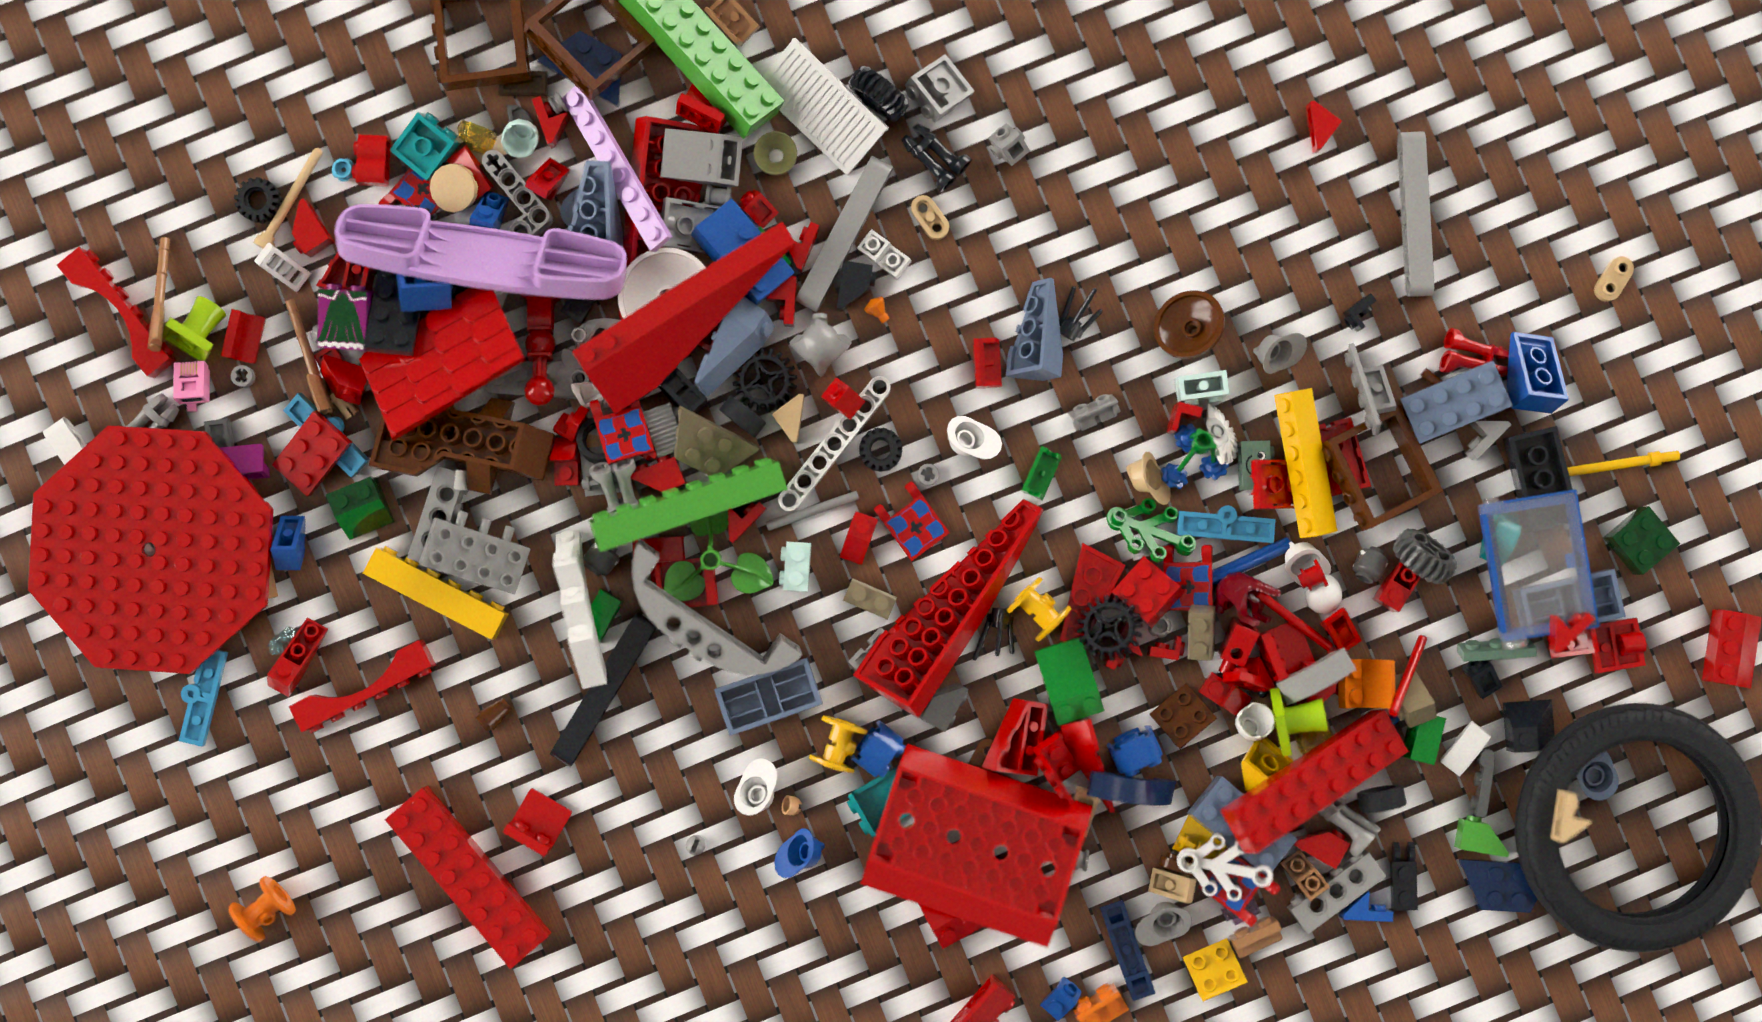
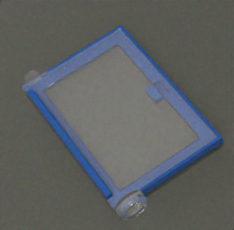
M1577 489L1499 502L1498 497L1483 499V504L1478 505L1502 649L1527 647L1528 638L1549 635L1550 615H1557L1568 625L1567 620L1576 612L1579 614L1581 612H1588L1595 621L1586 629L1600 627Z

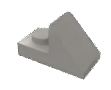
M1474 421L1469 423L1481 437L1476 436L1467 445L1469 449L1465 454L1471 460L1478 459L1512 424L1509 421Z

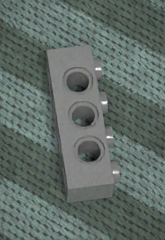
M437 466L407 558L420 561L433 519L439 511L445 512V521L454 523L458 512L463 510L461 501L463 495H467L468 491L454 489L456 471ZM447 488H451L454 492V496L450 501H446L443 497V493Z
M1363 850L1357 857L1351 854L1348 857L1349 861L1343 866L1339 864L1337 869L1332 868L1329 871L1330 875L1325 878V881L1330 887L1334 884H1339L1340 892L1335 896H1331L1329 888L1317 898L1320 899L1321 905L1318 909L1311 910V902L1302 893L1297 894L1289 901L1291 904L1287 906L1288 910L1307 934L1311 933L1387 877L1369 852ZM1358 869L1359 878L1356 881H1350V872Z

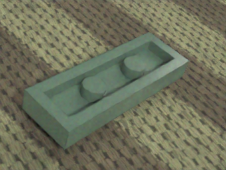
M1493 638L1490 641L1483 642L1468 640L1465 643H1457V653L1463 662L1536 657L1537 648L1530 638L1500 642L1499 638Z

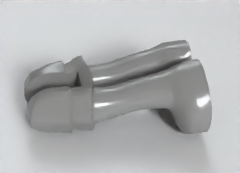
M161 393L150 399L149 403L143 406L141 412L126 427L143 428L149 420H152L154 422L149 428H167L169 423L174 421L179 408L173 404L159 416L156 412L168 400V397Z
M634 458L613 464L614 474L623 498L618 499L610 464L600 462L593 465L589 470L592 478L600 483L603 488L609 513L615 512V507L630 503L633 506L639 503L634 496L631 485V475L636 467Z
M1340 797L1318 813L1327 822L1334 823L1349 834L1353 840L1350 853L1357 857L1375 838L1381 828L1374 822L1351 810L1346 805L1347 799Z

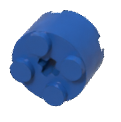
M879 720L876 722L879 727L877 729L873 727L869 729L867 735L862 738L856 747L859 751L857 757L853 754L851 760L872 776L877 777L879 775L883 778L891 767L889 765L890 761L894 756L898 758L901 755L905 745H903L902 736Z
M1150 725L1144 726L1146 729L1144 731H1140L1137 727L1114 738L1115 743L1113 745L1109 742L1106 746L1118 773H1125L1126 777H1132L1140 772V768L1147 765L1153 767L1162 762L1161 756L1163 752Z

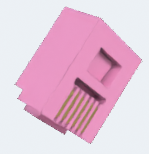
M205 361L174 363L173 399L179 404H186L187 412L197 411V403L210 402V370Z

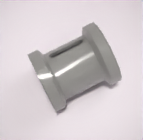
M707 185L705 204H725L732 197V187L723 189Z

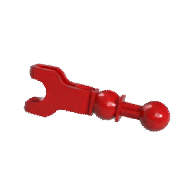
M520 293L522 298L527 301V331L529 334L526 337L525 348L528 352V360L533 362V375L526 382L524 394L528 402L533 405L542 406L548 404L553 399L555 393L554 384L547 378V362L553 361L552 353L556 345L553 336L555 304L563 297Z

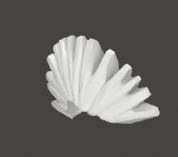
M1208 404L1206 426L1208 432L1213 436L1214 443L1217 444L1216 457L1221 465L1224 463L1229 464L1237 457L1238 444L1235 437L1236 434L1233 432V427H1229V421H1225L1224 414L1217 407H1212L1211 404Z

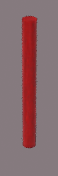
M1260 591L1255 593V597L1323 649L1329 651L1332 648V642L1271 596Z
M1419 635L1389 708L1388 713L1391 716H1398L1427 642V637Z

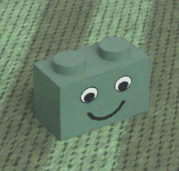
M1270 440L1241 441L1237 443L1239 491L1254 489V482L1249 476L1252 475L1251 460H1274V446H1270Z

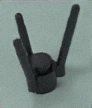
M1075 286L1071 288L1059 321L1061 335L1074 341L1076 337L1080 338L1084 331L1101 315L1103 310L1099 309L1080 328L1082 323L1079 320L1097 292L1096 288L1092 289L1074 318L1069 316L1067 320L1076 291Z
M992 608V613H987L986 623L972 658L974 661L978 658L991 623H993V628H998L995 655H1000L1003 629L1007 628L1010 653L1014 654V617H1011V613H1008L1007 609Z

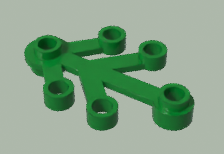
M1145 498L1141 505L1128 510L1114 507L1108 511L1106 516L1108 526L1113 530H1120L1128 544V550L1133 554L1140 553L1145 543L1150 551L1151 559L1157 563L1162 562L1167 552L1164 547L1157 545L1153 537L1175 545L1177 553L1182 556L1191 555L1196 548V541L1193 536H1178L1157 528V526L1164 523L1175 522L1179 513L1174 507H1167L1162 514L1144 521H1138L1133 518L1141 514L1149 515L1153 513L1156 503L1151 498ZM1144 504L1150 505L1151 509L1146 508ZM1167 513L1173 514L1174 517L1168 516ZM1131 529L1138 531L1142 539L1134 537ZM1132 543H1136L1139 548H1135ZM1155 552H1159L1162 556H1157Z

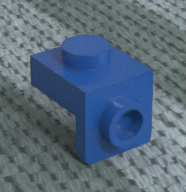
M1062 977L1057 987L1042 1000L1040 1006L1059 1021L1076 1005L1082 992L1076 984L1069 981L1066 977Z

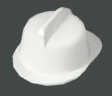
M957 416L948 424V440L951 448L957 454L991 459L1000 452L1002 442L1000 436L992 428L966 416Z
M1292 541L1289 543L1290 548L1285 553V570L1297 584L1302 586L1297 575L1301 574L1300 569L1305 570L1314 566L1313 560L1317 559L1324 575L1330 574L1331 566L1329 561L1312 544L1308 542L1294 544Z
M754 760L744 771L734 795V804L742 814L755 815L772 804L777 782V770L769 760Z

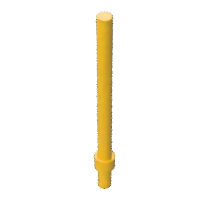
M1678 450L1664 453L1655 451L1648 452L1644 456L1567 467L1569 476H1577L1643 465L1652 467L1659 466L1662 462L1680 460V453Z

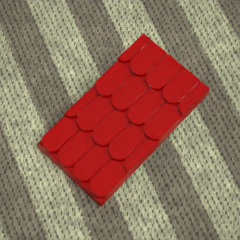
M470 287L451 300V309L433 310L420 320L414 356L365 352L359 360L392 440L395 441L492 380L522 369L521 363L524 361V357L494 290Z

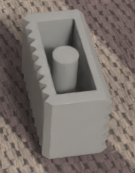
M667 403L644 411L643 415L658 458L669 454L673 455L677 442L678 407H673L671 403Z

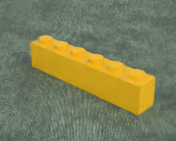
M1312 388L1274 395L1300 538L1337 532Z
M388 546L375 548L363 574L491 640L497 638L509 613L503 611L505 608L503 605L495 601L489 604L482 600L483 595L473 590H470L468 593L460 589L462 584L452 579H449L447 582L439 578L441 574L431 568H427L426 571L419 568V562L407 557L404 560L396 556L398 552Z

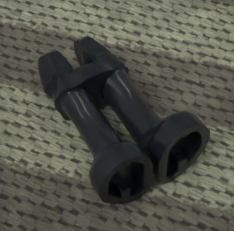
M917 123L912 128L923 140L917 144L906 134L902 138V143L907 152H911L914 158L920 160L936 178L935 186L940 192H943L953 184L956 176L959 177L972 162V158L967 154L961 156L954 155L936 138V134L931 133L929 128ZM931 149L953 173L943 168L927 151Z

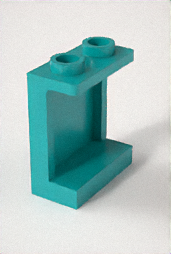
M898 765L891 768L883 778L878 776L848 794L850 800L846 802L853 814H859L862 820L859 822L861 829L865 835L870 833L872 838L876 836L899 767ZM908 813L903 814V815L900 817V820H902L903 818L907 817V816L910 815V814H908Z

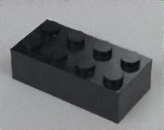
M1557 426L1503 439L1517 498L1573 490ZM1565 504L1521 510L1526 532L1568 524Z

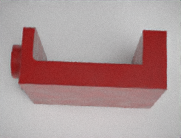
M701 558L681 560L692 563L696 570L702 565ZM679 561L656 563L651 570L652 583H656L658 587L664 590L665 576L668 569ZM705 568L699 573L705 580L704 591L694 599L681 601L688 607L719 604L715 569L708 570Z

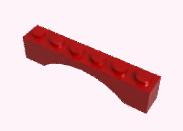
M81 247L76 248L56 266L71 284L98 292L117 308L130 334L132 359L146 376L155 379L177 361L172 355L174 350L165 341L162 343L159 351L148 349L150 323L147 324L142 318L144 313L137 305H131L127 300L129 298L128 293L121 286L117 287L112 281L114 276L105 267L103 269L97 263L99 258L92 250H85Z
M424 639L418 640L398 650L385 673L364 690L344 697L310 695L288 707L300 731H309L312 734L324 728L322 723L330 719L334 723L345 717L344 712L353 709L355 712L367 706V700L374 697L377 701L389 695L387 690L395 686L398 690L409 685L410 678L417 675L420 679L432 673L430 668L436 666V663Z

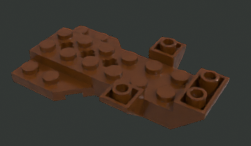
M491 397L479 414L457 410L453 404L395 441L392 440L382 416L369 466L371 468L418 477L443 460L467 464V490L491 495L497 475L496 470L543 481L555 434L525 423L511 421L515 402ZM432 426L433 432L429 435L425 433L426 429H430ZM453 431L457 433L456 436L450 439L448 437L449 433L453 434Z

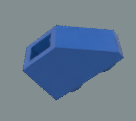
M487 191L470 216L469 225L500 230L509 198Z

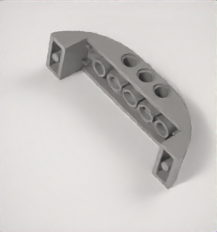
M638 540L633 558L635 592L648 618L670 637L668 640L679 648L683 645L690 650L689 654L698 661L704 659L720 669L744 675L774 672L789 666L801 657L800 646L781 633L776 637L765 655H760L646 579L659 560L660 552L642 540ZM672 617H676L680 620V622L678 624L672 625L668 622V620ZM691 631L700 633L696 638H692L688 634ZM713 644L720 646V649L717 651H711L708 648Z

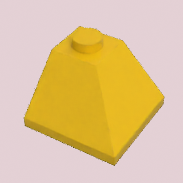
M1267 737L1254 741L1241 762L1244 786L1247 792L1293 762L1288 756L1282 757L1281 749Z

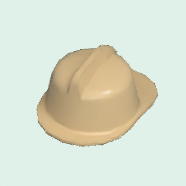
M1145 452L1142 459L1126 467L1133 487L1137 491L1149 492L1158 503L1166 505L1171 497L1170 487L1162 481L1163 474L1153 454Z

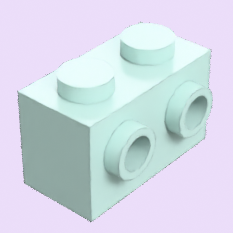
M1226 370L1179 376L1174 379L1177 402L1198 405L1199 400L1208 399V403L1223 401V397L1230 394Z
M786 542V547H781V561H785V570H780L779 585H783V590L808 592L811 543Z

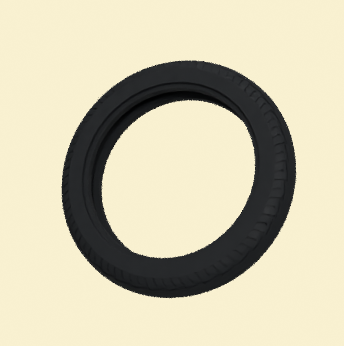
M1628 703L1602 708L1580 717L1558 732L1540 751L1526 774L1519 793L1515 814V842L1519 862L1529 887L1545 910L1563 927L1576 936L1604 948L1626 952H1654L1674 948L1698 938L1716 926L1735 907L1746 891L1758 862L1762 843V812L1758 792L1746 764L1734 747L1719 732L1697 717L1672 707L1650 703ZM1636 741L1663 742L1689 758L1703 774L1712 791L1718 819L1717 838L1712 857L1698 881L1677 900L1663 907L1638 913H1622L1601 908L1588 899L1575 885L1563 863L1559 842L1551 839L1558 789L1567 791L1578 773L1591 760L1610 748Z

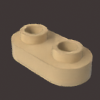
M921 195L916 197L911 205L913 216L931 239H943L949 231L948 220L929 196ZM925 205L928 210L922 213L918 209L919 206ZM935 224H939L942 229L939 232H935L932 227Z
M1620 256L1608 263L1594 288L1598 299L1608 302L1620 295L1634 272L1632 261L1627 257ZM1620 264L1624 265V272H1621L1619 270ZM1607 284L1613 288L1611 293L1606 290Z

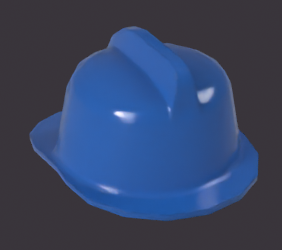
M808 829L798 830L781 845L776 853L774 864L777 874L782 878H791L802 869L814 867L820 860L821 851L825 848V844L815 838Z

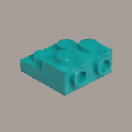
M417 112L389 151L426 181H430L434 172L439 169L443 162H447V159L452 156L460 143L456 140L458 135L447 127L442 129L437 125L439 120L429 112L426 115Z

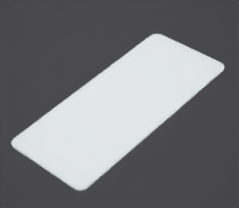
M456 470L454 489L470 491L467 490V471Z

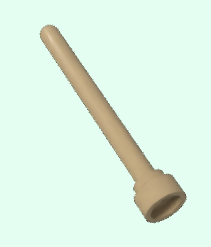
M315 148L312 151L265 232L262 231L261 235H257L253 242L254 244L263 249L268 243H271L273 246L275 245L273 243L275 241L274 236L322 156L321 149Z

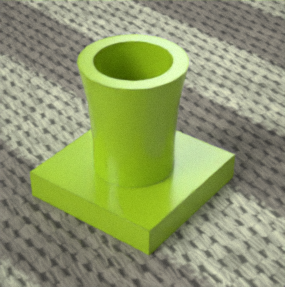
M197 296L183 324L170 317L163 330V339L194 359L206 361L214 345L207 341L206 338L216 325L226 317V313L211 300Z
M1270 689L1282 757L1292 755L1288 734L1313 731L1328 732L1322 698L1283 708L1280 689Z

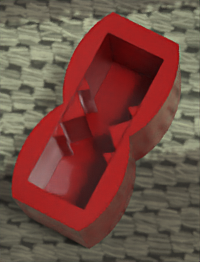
M358 134L357 141H354L353 152L354 155H357L356 165L353 164L352 177L360 186H389L391 151L389 150L391 149V139L388 136Z

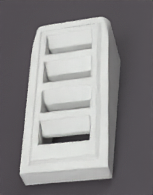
M268 243L255 259V263L295 292L299 291L311 275L308 270L271 243ZM275 253V255H274V257L271 259V261H270L268 264H266V263L270 260V258L273 256V254ZM282 258L284 261L281 263V265H280V266L277 268V270L275 271L273 268L277 265V263H278V262L280 261V259ZM289 265H292V267L290 268V270H289V271L287 272V274L283 277V276H282L283 272L286 270V268H287ZM299 270L300 274L296 277L293 283L290 282L289 280L293 277L296 271Z

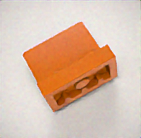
M1351 659L1356 670L1338 682L1339 708L1389 709L1395 696V661Z
M1108 983L1101 985L1095 990L1096 994L1089 998L1084 996L1078 999L1076 1006L1072 1008L1080 1022H1110L1129 1010L1114 983L1111 985Z

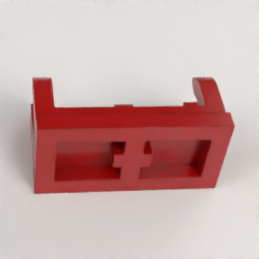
M974 338L975 388L1002 387L999 339Z

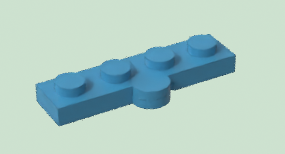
M301 392L296 394L283 411L301 427L310 414L317 410V407ZM323 415L343 433L345 425L341 418L336 416L327 418ZM352 442L337 464L352 478L358 474L370 459Z
M1229 505L1221 507L1217 514L1178 511L1176 533L1178 536L1191 535L1201 538L1274 543L1276 519L1237 516L1235 508Z
M218 650L196 670L195 683L183 687L181 697L184 702L188 703L179 738L180 742L201 747L205 746L228 652Z

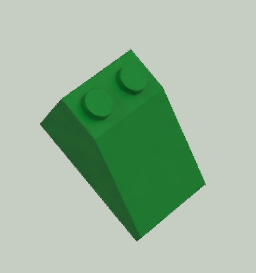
M1080 637L1034 651L1051 710L1058 726L1104 712L1099 690L1086 651L1084 650V645L1078 640Z

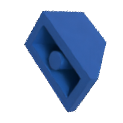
M280 516L271 547L276 570L301 569L305 555V516Z

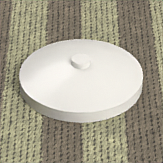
M660 248L656 252L648 251L640 255L627 267L624 287L618 293V304L623 319L706 267L690 253L676 248Z

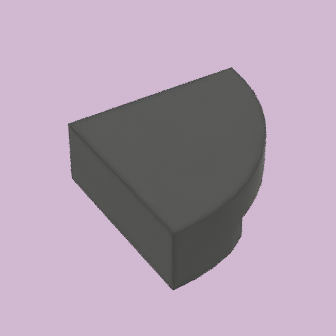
M506 105L509 122L519 118L527 120L534 125L531 116L524 109L516 105Z

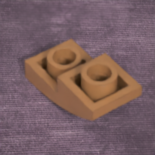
M1300 849L1280 863L1310 902L1330 888L1325 879L1313 867Z

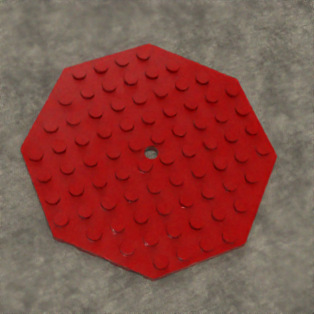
M108 425L33 493L28 591L94 667L182 674L194 673L203 662L213 656L232 636L236 635L252 618L268 606L274 509L268 502H265L257 492L258 490L239 472L232 460L223 450H220L207 432ZM147 543H152L156 548L155 554L151 557L144 550Z

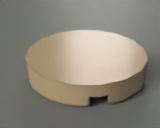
M460 164L441 166L434 172L431 178L430 192L432 199L440 208L449 212H459L469 208L474 203L478 192L477 181L472 176L473 173Z

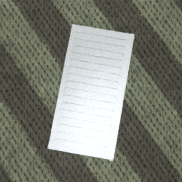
M796 38L792 39L763 75V78L784 100L779 111L846 175L851 173L880 137L888 131L889 127Z

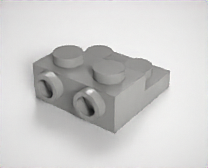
M946 54L911 76L905 84L908 97L911 100H917L921 105L923 116L926 119L931 118L934 123L950 113L955 106L972 96L975 92Z

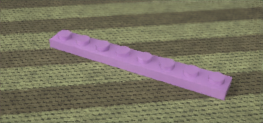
M575 85L562 97V100L598 161H611L616 193L649 250L656 252L673 237L593 100L590 101Z

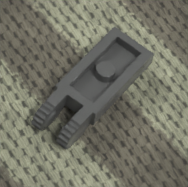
M1482 749L1477 757L1476 762L1480 766V771H1476L1474 776V786H1477L1476 796L1472 795L1470 801V810H1473V815L1484 818L1487 816L1495 764V754L1489 749Z

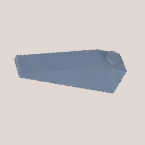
M587 160L579 185L578 200L574 204L572 211L574 212L571 225H568L567 230L616 242L623 247V230L611 161Z
M1047 278L1034 281L1031 284L1023 308L1025 315L1022 324L1017 325L1015 331L1018 333L1014 346H1010L1008 351L1007 377L1039 381L1061 377L1063 349L1054 279Z
M746 297L739 301L723 318L718 332H713L711 339L714 340L710 353L704 355L694 381L704 396L708 397L765 344L775 328L767 312Z

